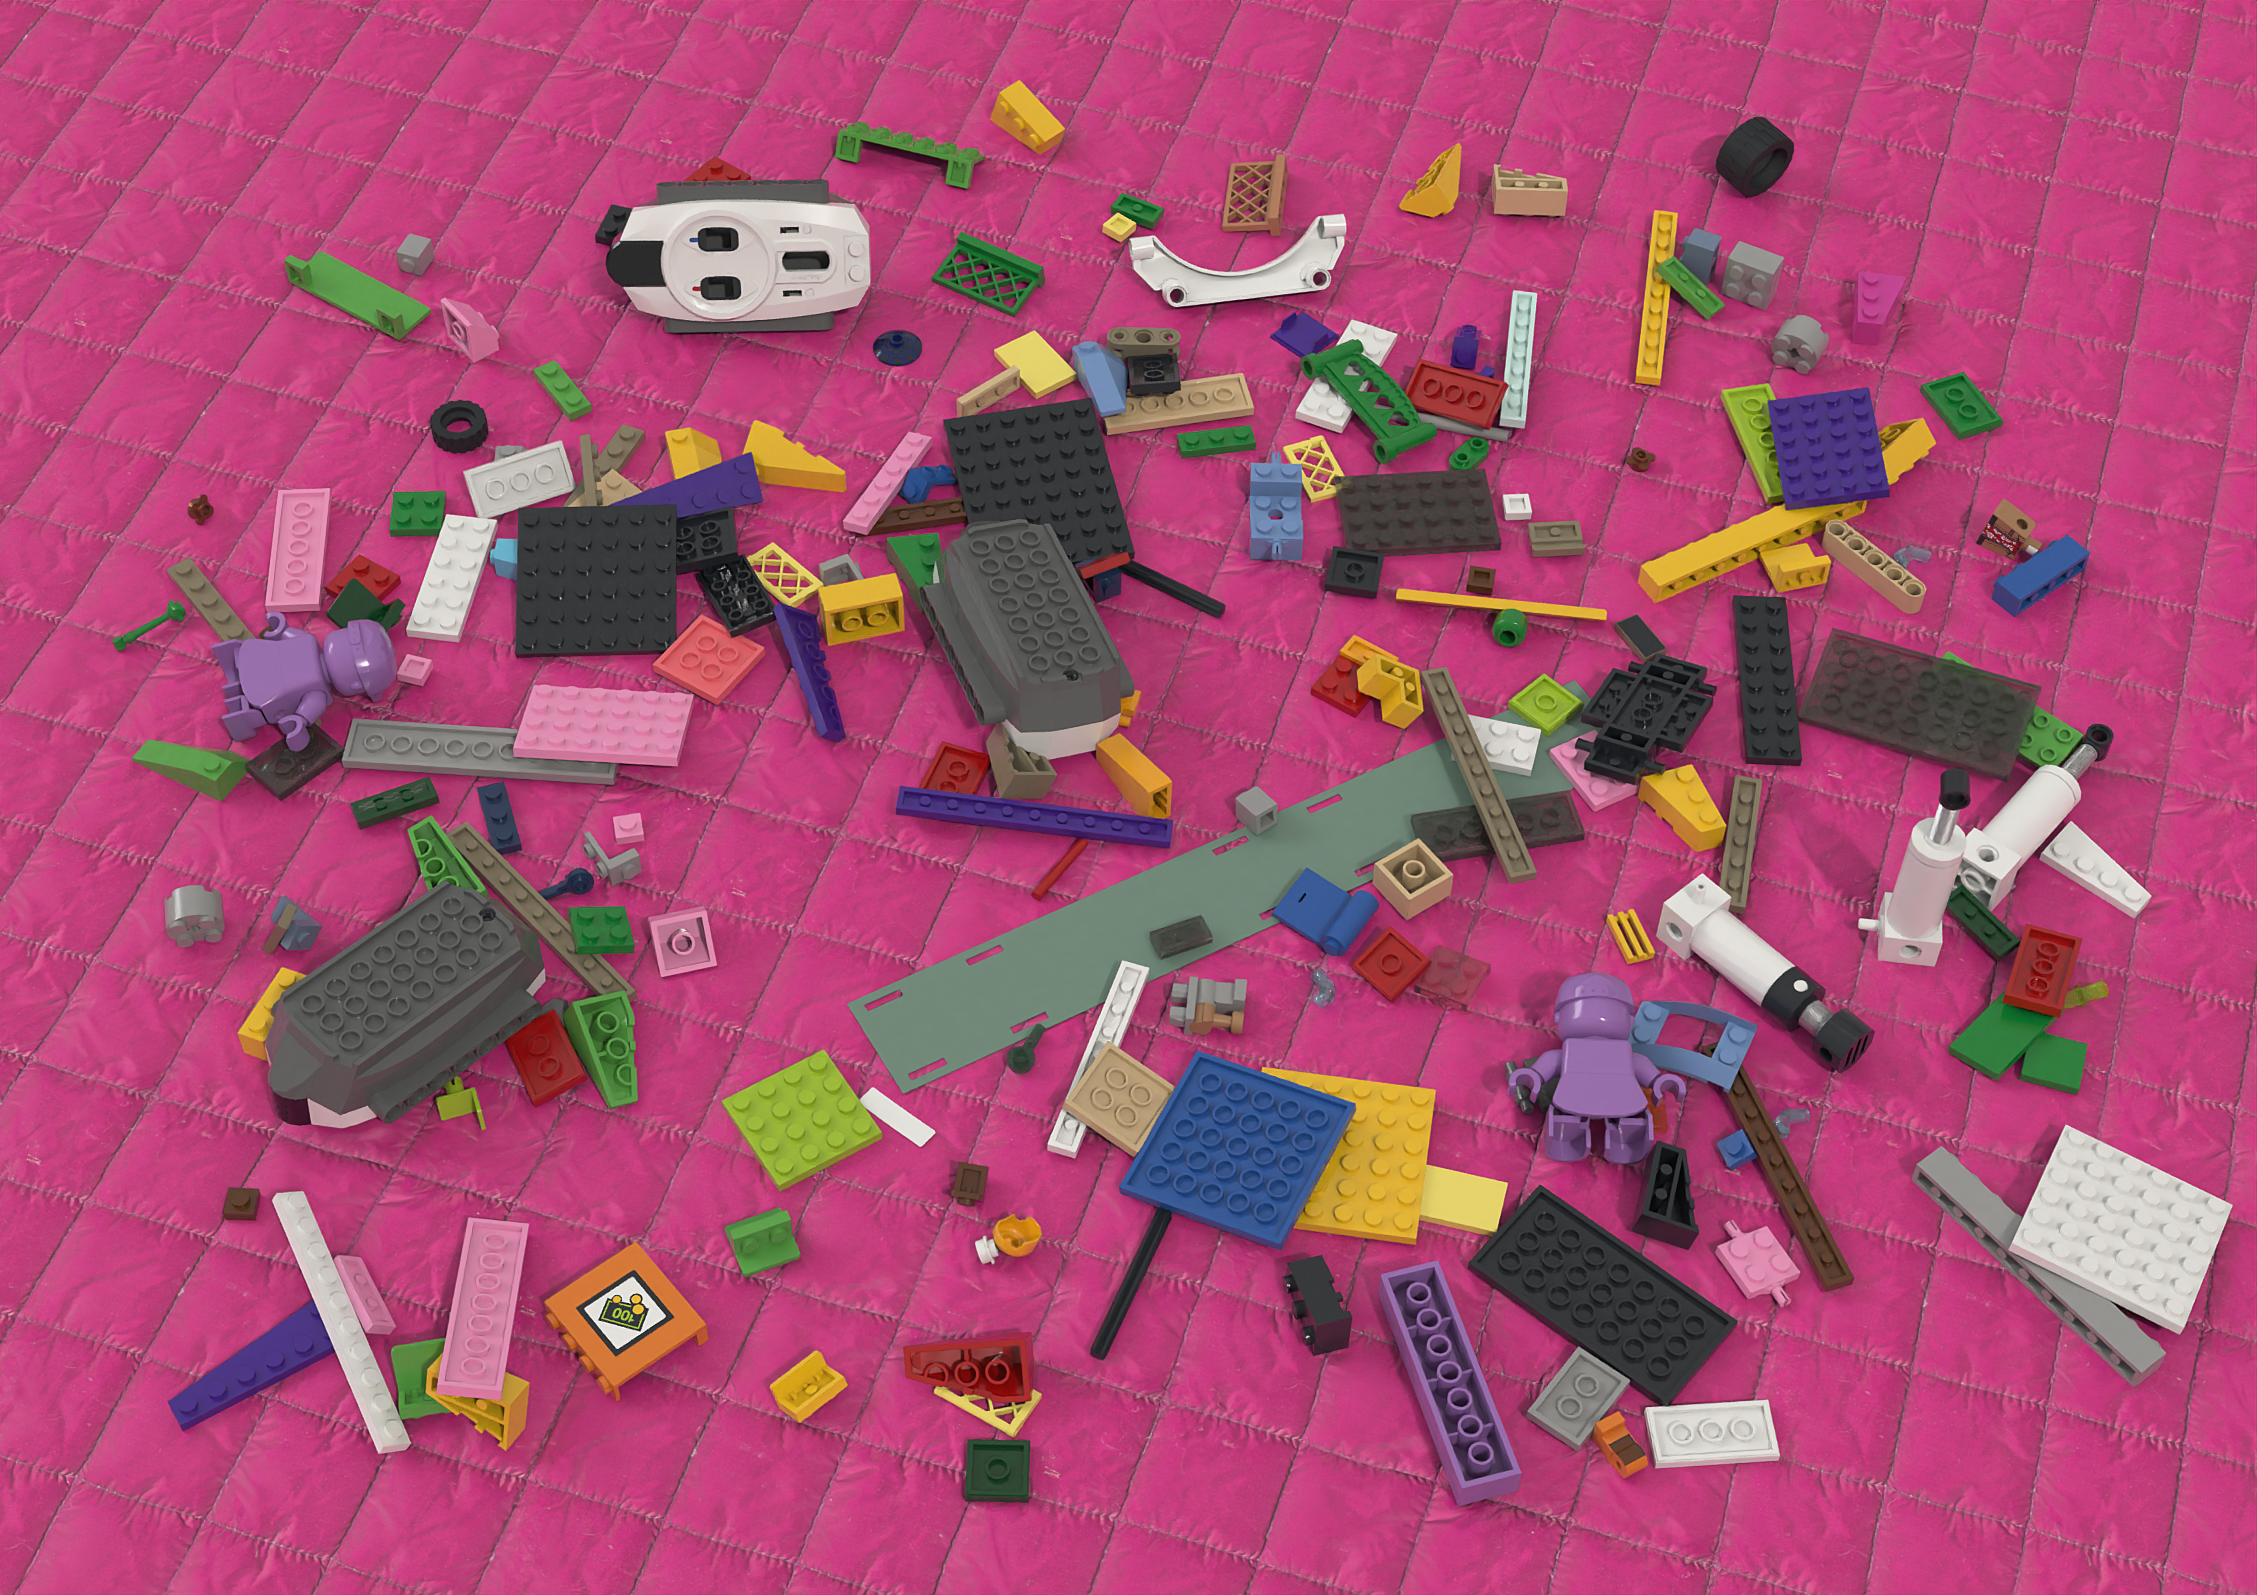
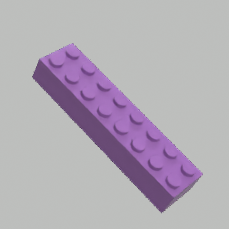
M1439 1261L1380 1274L1378 1296L1457 1505L1461 1506L1518 1491L1522 1474Z

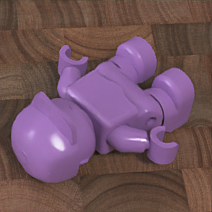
M276 611L266 614V619L274 631H266L263 635L265 640L248 638L245 641L233 639L211 645L228 682L227 685L222 686V689L228 698L224 699V702L230 714L223 715L222 720L233 740L241 742L252 739L257 735V728L263 727L268 723H278L281 731L287 735L286 743L289 749L294 752L304 749L310 741V735L306 726L311 727L325 713L327 706L333 703L331 683L340 694L345 696L367 692L373 702H380L383 697V690L387 689L395 681L397 673L395 649L386 630L378 622L369 619L348 621V627L328 633L324 639L323 651L314 635L304 630L289 627L284 615Z
M1590 972L1569 977L1563 982L1556 997L1553 1015L1554 1022L1558 1024L1559 1038L1563 1042L1562 1049L1544 1052L1530 1069H1518L1512 1073L1506 1092L1507 1097L1514 1095L1517 1086L1523 1085L1531 1089L1530 1100L1535 1103L1538 1099L1541 1085H1545L1558 1077L1557 1088L1546 1114V1131L1544 1135L1545 1156L1553 1161L1575 1162L1586 1158L1591 1149L1589 1122L1590 1120H1604L1606 1128L1603 1138L1604 1158L1611 1163L1621 1165L1640 1163L1648 1158L1654 1141L1653 1116L1649 1109H1646L1648 1101L1640 1085L1647 1090L1652 1089L1650 1098L1655 1108L1661 1103L1663 1097L1661 1092L1663 1091L1672 1093L1675 1096L1676 1102L1679 1103L1683 1102L1686 1086L1681 1078L1673 1074L1661 1076L1662 1073L1647 1056L1632 1052V1045L1628 1038L1631 1027L1635 1024L1633 998L1626 983L1612 975Z

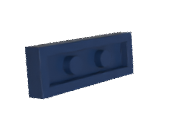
M504 781L477 787L492 847L500 855L521 851L522 846Z

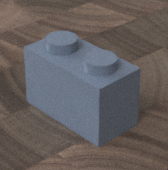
M1694 228L1691 235H1686L1683 241L1682 250H1685L1679 261L1707 287L1715 273L1722 236Z

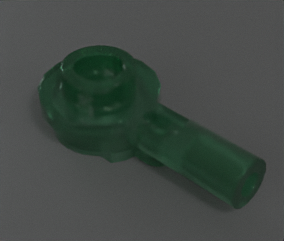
M1036 1024L1024 1045L1012 1048L1008 1052L1006 1057L1007 1065L1014 1073L1025 1074L1034 1066L1035 1054L1033 1050L1046 1031L1043 1025Z

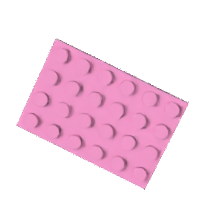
M534 685L513 746L514 757L678 767L694 706V695L680 692L659 693L656 691L642 692L627 689L608 690L603 688H577L575 686Z

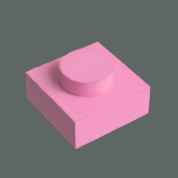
M407 654L397 672L398 681L423 686L434 667L432 660Z
M640 813L613 817L617 845L645 841Z

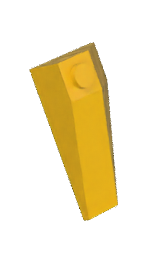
M757 420L752 423L743 454L752 452L758 481L766 484L845 492L847 490L846 472L820 455L812 456L804 450L805 445L800 442L794 444L783 437L785 433L778 428Z
M691 427L665 431L667 453L674 480L722 463L717 440Z

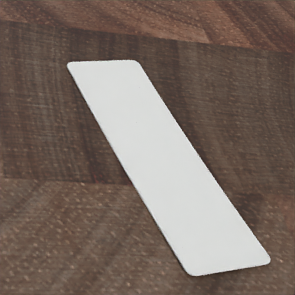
M874 1087L859 1099L867 1110L920 1147L936 1133Z

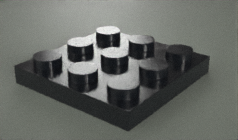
M733 506L677 519V575L740 560Z

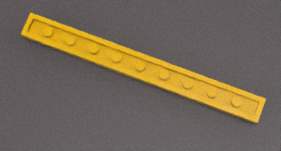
M1654 210L1635 383L1660 386L1671 285L1656 270L1662 263L1674 256L1678 213Z

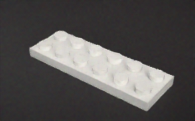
M1351 320L1337 345L1351 339H1358L1364 347L1362 354L1381 367L1397 341V334ZM1350 364L1344 373L1345 375H1365L1362 371H1359V367L1356 364ZM1322 375L1313 382L1297 408L1295 418L1342 434L1355 411ZM1364 381L1359 391L1367 392L1372 382Z
M446 514L406 628L408 637L460 642L498 529L497 520Z

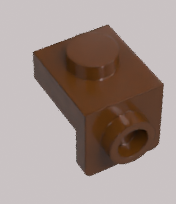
M959 1162L955 1187L951 1192V1196L958 1199L957 1204L975 1207V1202L983 1203L989 1173L988 1166Z

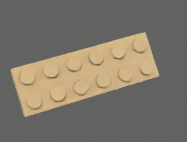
M1243 373L1180 381L1181 391H1176L1173 394L1157 392L1147 396H1137L1136 394H1131V390L1127 389L1126 411L1124 413L1104 416L1102 419L1107 435L1254 415V406Z

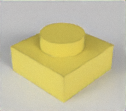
M1116 213L1103 224L1102 232L1122 242L1136 231V223Z

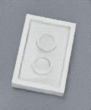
M1468 715L1491 769L1531 777L1541 729ZM1452 753L1451 761H1456Z

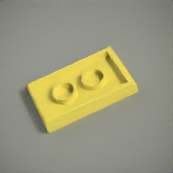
M1035 330L994 350V356L1006 369L1013 365L1020 369V383L1035 399L1077 380V373Z
M1426 1164L1419 1220L1492 1237L1498 1229L1508 1183Z

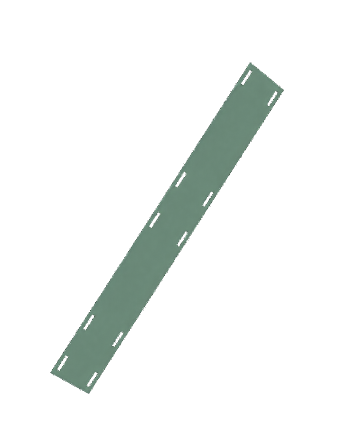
M1576 680L1564 684L1562 687L1584 702L1583 709L1547 737L1543 733L1540 734L1531 777L1492 769L1512 816L1574 789L1572 784L1549 757L1550 749L1593 730L1599 733L1602 729L1581 722V714L1591 701V698ZM1511 709L1488 718L1535 728ZM1445 737L1279 811L1278 823L1258 835H1255L1246 826L853 1000L847 1003V1006L901 1092L905 1094L1105 1003L1122 960L1148 967L1149 976L1146 981L1148 983L1280 923L1281 921L1273 916L1262 920L1260 914L1277 907L1306 867L1343 891L1348 892L1373 880L1374 870L1359 877L1354 871L1387 857L1418 838L1433 853L1482 831L1485 827L1457 762L1451 761L1452 751ZM1338 794L1342 798V800L1311 814L1307 810V808ZM1244 836L1248 839V842L1217 856L1212 851ZM999 945L1004 950L970 966L966 962V960ZM898 990L903 994V996L870 1011H867L864 1006ZM1044 1012L1049 1017L1017 1033H1013L1010 1029ZM943 1058L947 1063L916 1079L911 1080L908 1074Z

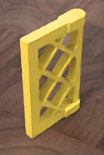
M1316 436L1310 438V440L1283 447V452L1290 464H1302V467L1314 471L1311 477L1308 478L1302 470V487L1311 503L1352 492V487L1332 454L1324 436ZM1321 447L1324 454L1313 451L1312 449ZM1294 453H1304L1301 461L1296 459ZM1308 455L1321 459L1317 466L1305 462ZM1324 461L1329 462L1333 471L1321 468ZM1317 473L1330 476L1327 483L1314 480ZM1336 478L1341 485L1333 486L1331 483ZM1311 484L1324 489L1322 491L1314 492Z
M774 542L752 556L747 557L752 567L754 565H762V571H755L764 588L783 604L796 608L802 602L818 593V588L824 587V584ZM773 554L780 560L766 558ZM765 565L781 566L780 573H765ZM784 566H788L796 574L783 573ZM766 579H779V585L773 586ZM782 579L798 580L797 587H782ZM801 580H805L810 586L807 588L800 587ZM783 593H796V595L789 599Z
M936 1386L934 1390L935 1395L980 1418L1012 1438L1016 1436L1042 1398V1394L1033 1389L1031 1401H1026L1025 1404L1020 1405L1010 1402V1407L995 1410L993 1409L992 1401L987 1398L990 1411H985L969 1402L984 1399L985 1397L964 1393V1396L960 1397L944 1386ZM1008 1413H1013L1014 1419L1010 1424L996 1417Z

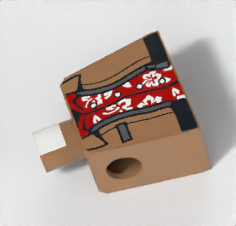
M2004 498L1975 542L1977 545L2010 560L2015 559L2021 549L2033 556L2043 544L2030 536L2036 526L2035 521Z

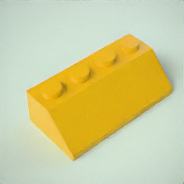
M1924 418L1888 424L1878 432L1888 484L1891 485L1897 482L1900 474L1914 467L1913 463L1929 454L1928 450L1936 444Z

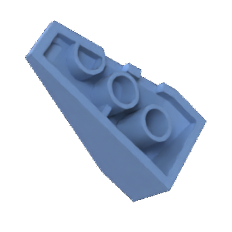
M1086 341L1080 345L1072 346L1074 371L1077 373L1078 380L1089 398H1091L1100 416L1124 413L1126 411L1128 369L1122 359L1097 342Z

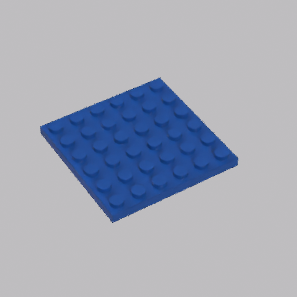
M1197 1050L1119 1186L1120 1194L1156 1207H1163L1165 1210H1170L1173 1213L1281 1251L1357 1110L1356 1103Z

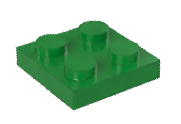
M446 491L394 492L389 528L391 537L439 536L445 520Z
M625 906L569 907L568 919L577 954H626L634 952L635 943Z

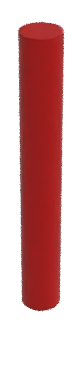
M1079 838L1031 893L1035 900L1040 901L1088 846V842L1085 839Z

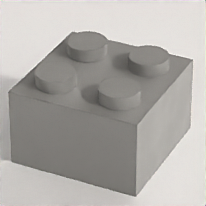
M1739 241L1728 257L1721 294L1766 310L1777 293L1784 257Z

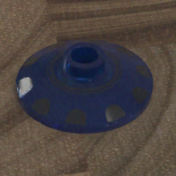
M891 330L877 337L873 344V353L883 364L905 366L913 363L920 357L922 343L912 332Z

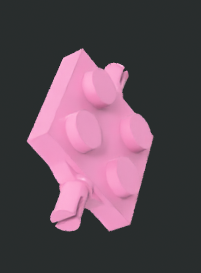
M1734 1220L1728 1221L1723 1228L1728 1232L1732 1240L1717 1246L1715 1251L1717 1257L1747 1299L1760 1294H1772L1781 1308L1787 1306L1791 1299L1782 1287L1798 1279L1800 1274L1798 1268L1767 1226L1751 1233H1742Z

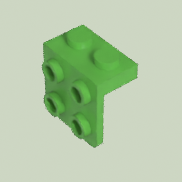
M446 1338L398 1345L391 1349L399 1394L401 1420L408 1418L417 1419L438 1413H451L450 1410L426 1394L427 1369L443 1353Z

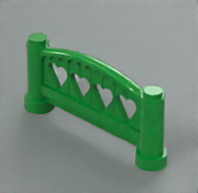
M1351 339L1321 353H1310L1303 356L1300 364L1304 375L1310 380L1323 375L1379 439L1374 442L1373 450L1380 463H1390L1398 455L1425 444L1437 436L1435 425L1420 421L1410 399L1395 380L1376 363L1362 354L1364 347L1360 340ZM1350 364H1356L1359 367V371H1362L1365 375H1345L1344 373ZM1364 381H1371L1374 385L1373 387L1377 388L1379 392L1359 391ZM1384 397L1394 409L1374 408V405L1378 398ZM1394 414H1399L1403 417V421L1409 425L1396 426L1389 425L1388 423Z

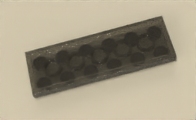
M1570 790L1506 800L1527 849L1584 840L1585 831ZM1475 805L1411 815L1410 822L1416 839L1419 838L1442 863L1496 854Z

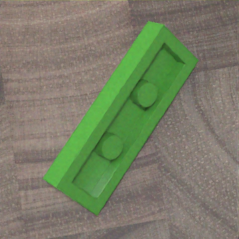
M1675 256L1666 260L1656 270L1666 282L1677 290L1707 320L1724 308L1725 304Z
M555 360L533 369L536 380L570 421L592 412L591 403Z

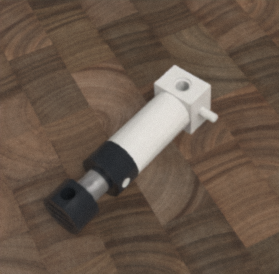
M1703 873L1664 902L1656 937L1681 958L1686 960L1694 953L1699 955L1758 1004L1761 1010L1788 1032L1795 1031L1802 1026L1815 1037L1811 1049L1838 1072H1844L1852 1067L1866 1052L1872 1043L1875 1031L1847 1008L1834 1013L1825 1006L1822 1000L1826 989L1798 966L1793 965L1728 911L1732 897Z

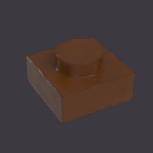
M1470 565L1466 591L1492 595L1496 569Z
M229 1188L223 1213L225 1220L256 1221L261 1197L259 1189Z

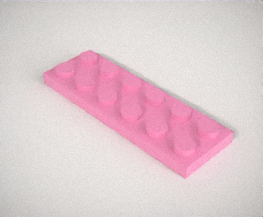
M330 488L278 490L265 603L267 613L272 611H320L332 499Z

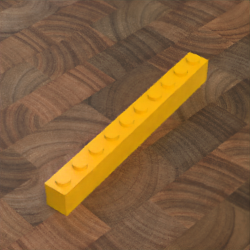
M1868 500L1786 510L1785 504L1775 506L1769 511L1750 517L1746 521L1733 524L1725 530L1712 533L1702 540L1689 543L1686 547L1674 552H1668L1665 556L1646 562L1640 568L1638 584L1656 604L1759 558L1760 552L1786 547L1825 530L1826 524L1831 520L1845 521L1864 513Z

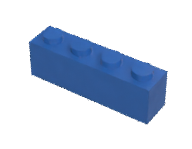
M2068 535L2058 541L2054 540L2045 550L2036 552L2030 560L2024 564H2018L2006 576H2000L1993 585L1994 592L1991 599L2013 617H2016L2084 571L2090 552Z

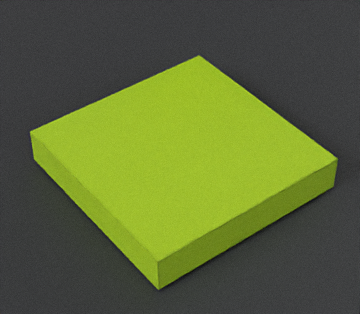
M1545 673L1508 701L1509 709L1533 727L1541 729V733L1547 737L1581 711L1584 706L1583 701Z

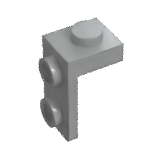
M848 554L819 564L820 581L824 584V587L846 580L852 582L864 579L858 563H853Z
M589 831L584 833L585 844L582 847L585 855L589 860L593 859L596 862L595 866L602 879L606 877L612 886L632 879L642 872L640 856L635 848L609 860Z

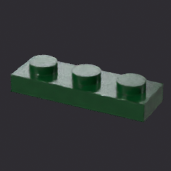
M429 776L352 802L350 805L361 830L440 802Z
M1960 885L1951 892L1945 910L1998 962L2019 947L2020 940L1966 887Z

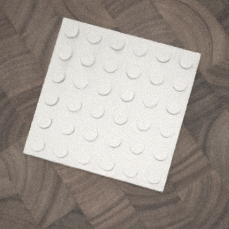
M2065 1125L2008 1250L2180 1335L2185 1327L2233 1205Z

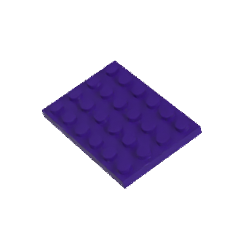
M1869 387L1768 401V411L1786 510L1890 497V489Z

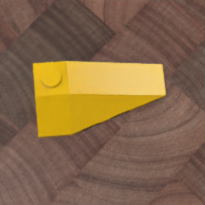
M1460 143L1442 152L1427 169L1429 172L1417 180L1416 184L1418 187L1413 192L1411 189L1405 194L1399 204L1401 210L1435 217L1440 213L1445 215L1454 208L1453 204L1458 197L1462 148Z

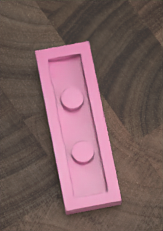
M337 1255L333 1260L362 1328L366 1333L390 1335L396 1328V1325L362 1258Z

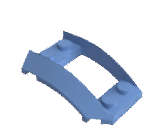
M1646 1001L1641 1003L1634 1018L1635 1024L1631 1027L1628 1041L1632 1045V1052L1647 1056L1658 1069L1680 1073L1706 1084L1710 1081L1724 1087L1723 1091L1729 1093L1759 1025L1727 1011L1703 1004L1682 1001ZM1668 1015H1687L1724 1026L1725 1030L1712 1058L1683 1048L1655 1044Z

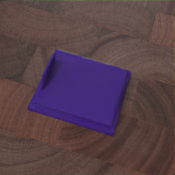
M1303 311L1296 315V312H1293L1285 318L1281 328L1270 336L1271 339L1300 358L1310 353H1319L1339 337L1338 334Z

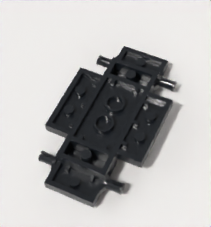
M1659 653L1653 661L1648 660L1645 665L1631 661L1628 672L1613 668L1581 714L1582 723L1602 728L1594 742L1578 738L1576 741L1575 749L1590 753L1584 761V770L1631 785H1635L1646 771L1663 775L1666 764L1652 761L1656 754V746L1682 753L1713 706V697L1716 694L1717 686L1703 682L1707 677L1708 668Z

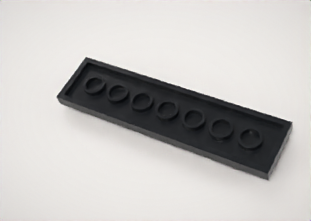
M1734 595L1732 608L1746 764L1800 766L1802 755L1786 597Z

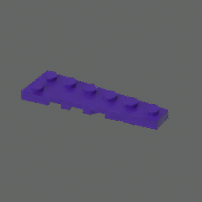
M752 452L608 506L676 504L678 519L729 506L737 508L763 502L753 455Z
M779 603L773 608L777 619L776 623L781 629L784 644L792 659V666L800 681V688L805 694L808 709L816 724V731L820 737L839 743L846 735L837 706L835 691L828 684V681L831 680L830 671L824 668L823 662L827 658L825 651L820 650L819 642L822 638L816 615Z
M314 1300L168 1401L169 1407L182 1431L335 1353Z

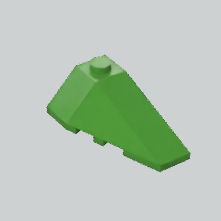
M150 739L132 757L133 762L221 802L254 765L253 760L230 750Z
M625 990L572 1002L562 1015L572 1044L608 1108L614 1109L636 1103L638 1101L637 1069L634 1064L636 1042L633 1038L635 1017Z

